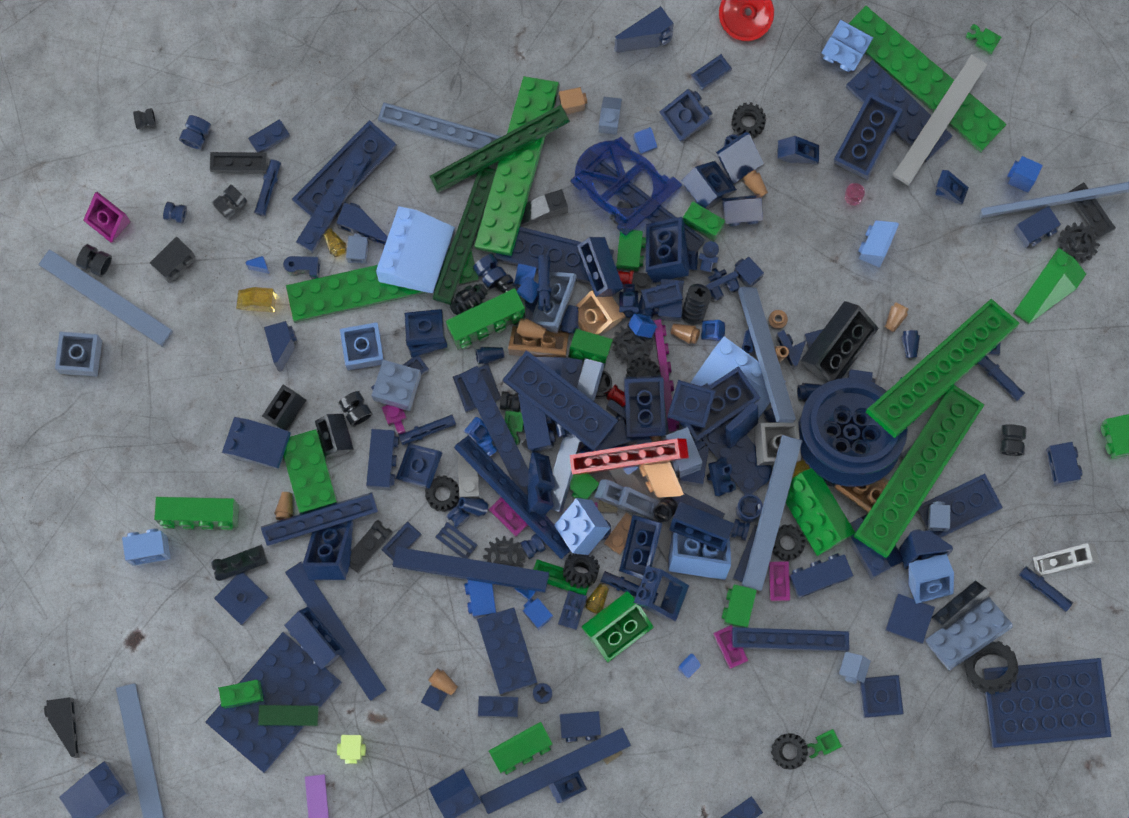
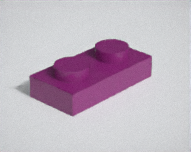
M502 497L489 508V511L515 537L528 526Z
M789 561L769 562L770 602L790 601Z
M732 625L713 633L729 669L748 661L743 648H732Z

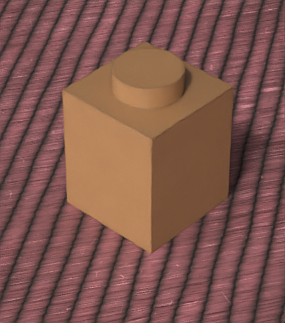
M581 87L559 92L560 105H562L566 114L585 111V104H588L586 93H582Z

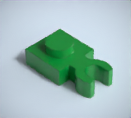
M972 24L970 29L974 30L975 34L968 32L966 37L969 40H977V47L992 54L1002 37L987 28L982 32L979 26Z
M505 411L504 421L512 437L515 438L516 445H519L520 437L518 432H524L522 413Z
M834 729L815 737L818 743L807 744L808 748L813 747L815 749V753L810 755V758L817 757L820 751L827 755L843 747Z

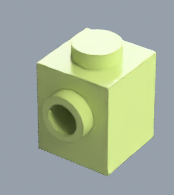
M341 735V743L337 744V755H340L341 760H345V764H357V760H362V756L366 755V744H363V736Z

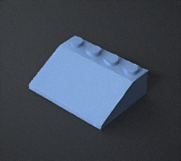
M398 206L376 270L379 282L434 294L455 227L418 210Z
M724 336L690 383L698 386H703L706 383L711 385L739 366L760 397L759 401L755 403L758 406L759 420L763 412L771 404L759 361Z

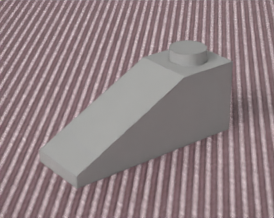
M458 453L460 498H480L479 473Z
M1086 543L1033 557L1036 573L1039 576L1100 563L1095 544Z

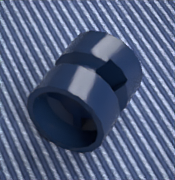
M189 115L185 123L186 129L182 130L179 141L191 148L200 150L205 141L203 136L208 135L211 124L200 117Z
M493 254L486 255L473 266L476 274L479 277H483L482 282L488 290L495 288V283L507 275L502 267H498L499 262Z
M753 494L744 495L736 507L737 517L744 523L755 522L762 512L763 504L761 499Z

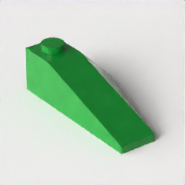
M1058 248L1013 314L1030 324L1052 306L1075 291L1086 276L1085 271L1075 258Z

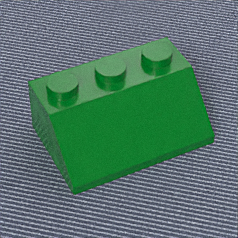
M628 591L581 626L589 640L607 663L654 628L641 606L633 603L635 599Z
M539 722L490 749L489 753L500 773L505 772L508 775L516 770V765L520 763L526 765L534 760V755L540 753L542 756L551 751L550 747L553 743L543 724Z

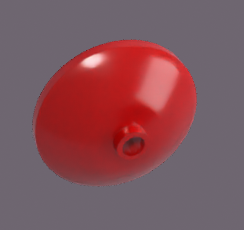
M722 0L719 7L720 23L723 29L737 40L752 41L758 39L770 29L773 23L772 0ZM747 8L751 9V15L746 14Z

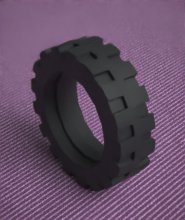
M1000 641L991 642L964 661L968 682L972 684L973 688H978L982 693L989 692V694H995L998 691L999 693L1004 692V689H1009L1012 686V682L1015 683L1016 675L1019 672L1014 651H1011L1008 645H1003V642ZM989 654L1001 656L1008 663L1006 673L994 680L981 678L975 671L977 661Z

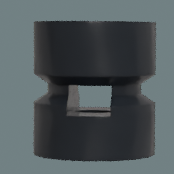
M229 185L223 191L224 195H219L212 202L214 207L227 220L236 214V209H241L248 202L233 185Z
M86 244L78 254L76 265L85 270L90 269L91 273L103 277L110 267L112 256L104 251L98 252L96 247Z
M603 370L595 399L607 398L612 389V378L607 371Z
M360 391L352 392L338 402L343 413H347L346 418L351 427L365 422L373 415L368 405L363 404L365 400Z
M1014 424L1002 425L1000 437L1004 440L1000 443L999 453L1007 456H1024L1025 445L1022 441L1026 439L1027 428Z

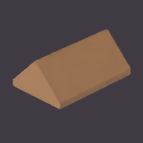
M512 326L508 347L509 355L522 356L527 350L535 357L566 358L569 333L558 331V334L546 330L543 339L522 337L521 334L517 333L518 326Z
M882 478L873 484L859 487L837 484L835 489L869 512L889 480Z

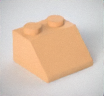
M593 290L576 305L579 307L578 325L581 330L600 336L613 329L626 317L623 312H619V306L613 297H595Z
M670 461L638 466L642 476H646L648 480L645 484L649 492H653L657 498L684 495Z

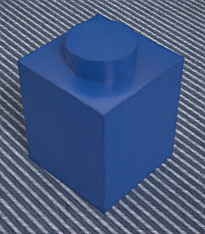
M538 598L535 600L530 599L524 605L523 613L538 630L553 618V615Z

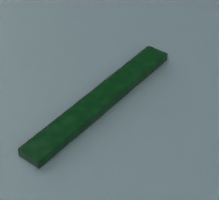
M559 105L430 175L431 181L436 191L440 193L566 125L570 120L562 105Z
M486 167L477 173L433 295V300L448 305L452 304L485 211L496 173L495 169Z

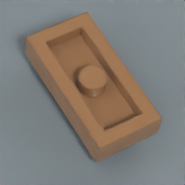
M627 512L604 542L605 546L618 555L625 548L632 516Z

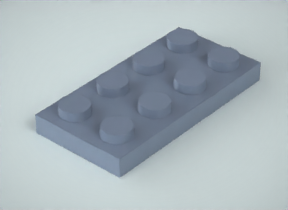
M988 596L971 608L948 629L944 630L941 628L925 639V642L950 671L1012 629L1013 624Z

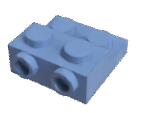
M840 20L825 45L822 54L825 55V60L834 63V61L840 63L841 69L850 72V70L855 71L874 37Z

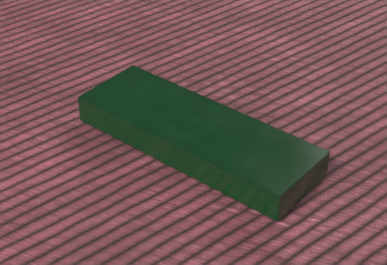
M259 705V726H318L319 706Z

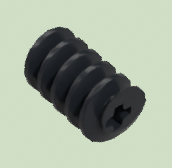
M693 284L688 289L681 316L689 324H699L705 318L711 299V292L706 286Z

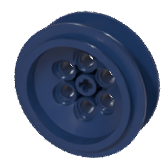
M841 378L821 385L809 396L798 421L799 439L802 440L800 452L806 464L817 475L834 484L859 487L873 484L892 471L905 446L908 428L894 438L866 413L867 409L887 392L884 388L863 379Z

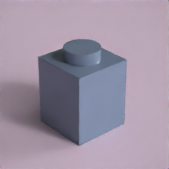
M354 234V236H348L346 255L348 263L367 264L369 241L364 235Z
M933 502L928 507L927 530L948 531L950 529V505H945V502Z
M845 652L839 674L845 677V681L848 683H864L871 661L862 655Z

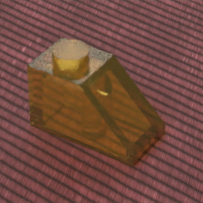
M261 287L238 290L236 309L274 313L276 293L272 288Z

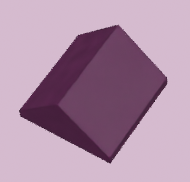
M95 192L83 219L84 222L111 243L115 241L131 222L123 211L99 192Z

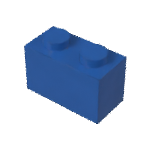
M1022 156L1019 162L1015 160L1007 175L1010 178L1008 184L1029 193L1043 165Z
M468 580V583H464L466 595H470L471 602L467 603L468 612L473 614L474 619L497 613L492 584Z

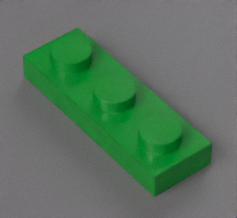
M536 560L533 570L549 572V585L577 594L587 595L588 585L584 589L582 585H580V588H576V584L571 586V581L568 583L565 581L563 567Z

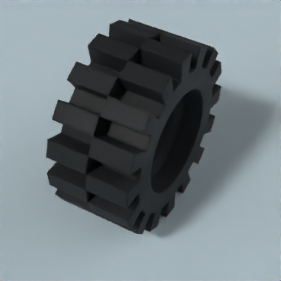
M747 102L743 103V106L739 105L734 110L731 122L733 130H736L738 136L748 132L750 136L755 138L764 130L766 114L763 113L762 107L759 109L758 104L754 106L752 102L747 105ZM748 114L754 116L756 119L755 125L751 127L745 126L741 120L743 116Z
M644 357L641 360L635 359V362H631L629 364L630 367H627L626 377H636L640 370H648L651 376H661L658 365L649 358L645 360Z
M439 475L437 478H433L430 489L425 488V497L430 507L436 511L445 512V510L450 511L452 510L451 508L457 506V502L460 500L459 487L453 478H448L446 475L440 477ZM439 487H447L450 490V496L447 500L441 501L436 498L435 492Z
M792 524L779 526L772 552L780 560H794L803 552L806 538L803 536L802 530L798 529L799 527H794ZM785 535L793 537L795 540L794 548L790 550L784 549L780 544L781 538Z
M574 553L573 555H568L563 568L565 581L567 583L571 581V586L576 584V588H580V585H582L583 589L587 585L591 587L598 577L599 561L597 559L594 560L595 556L593 555L591 557ZM574 567H583L587 569L588 572L580 573L576 571Z
M793 733L780 735L775 739L771 747L773 761L778 766L788 770L802 766L806 762L808 755L806 741L801 736ZM788 743L795 745L797 748V755L793 759L785 758L782 753L783 747Z

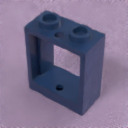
M647 566L633 603L661 618L676 622L689 585L662 569ZM663 578L669 582L662 604L658 607L653 604V600Z

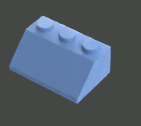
M672 532L668 554L669 572L726 580L731 567L730 536L723 552Z

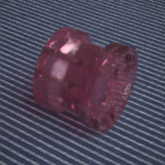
M858 183L850 184L844 196L846 202L850 205L860 204L865 195V190Z

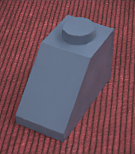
M603 97L599 133L617 135L622 103L621 98Z

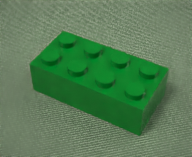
M514 288L446 320L447 329L457 350L461 348L465 350L471 347L472 343L477 340L479 342L484 341L494 332L501 333L511 324L518 325L521 319L526 318L525 307Z
M317 429L289 437L283 456L299 513H306L338 503Z
M812 468L801 472L791 480L785 503L817 556L832 550L856 533L824 479L817 475Z
M156 497L154 520L160 526H163V529H175V526H182V529L194 530V527H202V530H213L214 527H221V530L232 531L233 528H238L239 504L234 498Z

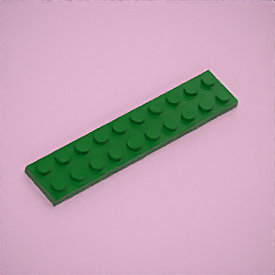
M865 6L848 23L874 37L865 55L876 62L886 73L934 112L951 87L954 79L869 7ZM971 93L967 95L949 123L951 128L980 152L1007 125Z
M523 76L507 133L552 110L559 91V82ZM545 136L499 160L474 245L475 249L512 256Z
M448 249V252H447V255H446V258H445V261H444L442 270H443V268H444V265H445V262H446V259H447V256H448V254H449L450 249ZM472 249L458 286L479 281L478 275L473 270L475 262ZM378 265L286 285L294 323L428 292L379 282L376 273Z
M990 299L873 403L866 413L890 435L896 438L1013 332L1020 323L993 299Z
M955 385L946 392L853 537L883 557L887 558L985 404Z

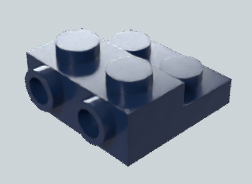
M687 89L659 111L681 142L694 132L700 131L713 120L711 117L712 111L707 105L703 106L701 104L702 97L696 90L693 92Z

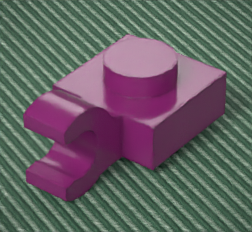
M390 405L381 407L388 425L394 424L398 434L406 432L402 421L407 419L403 409Z

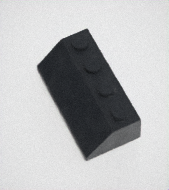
M844 301L800 361L810 372L826 383L841 379L879 328L859 305Z

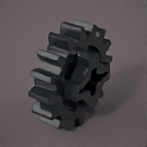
M1073 222L1071 227L1067 225L1065 231H1061L1060 235L1062 237H1059L1057 242L1062 243L1058 248L1063 249L1064 252L1075 258L1076 261L1080 260L1081 263H1084L1086 259L1090 261L1093 258L1092 255H1096L1098 252L1096 249L1099 248L1100 244L1096 242L1100 238L1099 236H1094L1096 230H1089L1091 225L1084 227L1083 222H1081L1077 226ZM1082 238L1080 241V245H1078V247L1075 248L1077 245V241H1079V239Z
M482 283L479 285L475 284L473 287L468 285L455 295L456 299H453L449 308L455 315L472 309L483 303L482 300L488 295V290Z
M629 323L626 329L622 326L620 327V333L615 332L614 335L617 338H613L612 343L616 345L612 346V350H617L615 357L621 356L620 362L626 359L629 365L635 359L641 360L644 356H650L648 350H652L653 345L649 343L653 342V338L643 337L644 340H640L629 327ZM631 333L629 336L623 337L625 334ZM631 341H635L634 347H630ZM621 348H624L627 351V354H625L621 350ZM642 351L640 354L634 356L636 352Z
M503 536L502 541L496 537V543L490 541V548L484 549L488 555H483V559L488 560L487 562L492 563L491 555L494 552L496 559L493 563L515 567L524 566L520 562L525 560V556L520 555L524 552V549H518L520 543L516 542L514 544L512 537L509 541L506 540V536ZM501 545H508L509 547H508V548H500L499 546H501ZM499 552L503 555L508 554L509 562L505 560L500 561ZM515 552L517 553L516 563H514V561L512 560V556L515 554Z

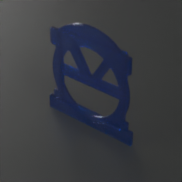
M619 137L615 140L594 144L586 149L577 161L575 176L570 182L579 190L586 189L590 198L601 209L615 215L616 218L614 220L619 224L617 229L627 236L682 186V183L675 177L669 179L665 174L661 176L650 161L630 149L631 145L622 137ZM612 157L619 178L594 172V169L602 160ZM620 157L632 159L637 164L625 173ZM644 168L652 179L653 192L645 203L637 208L625 209L613 206L607 202ZM593 180L612 184V186L602 195H599L593 185Z

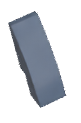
M608 479L600 480L594 497L649 519L654 518L653 511L659 503L656 499L629 487H623Z

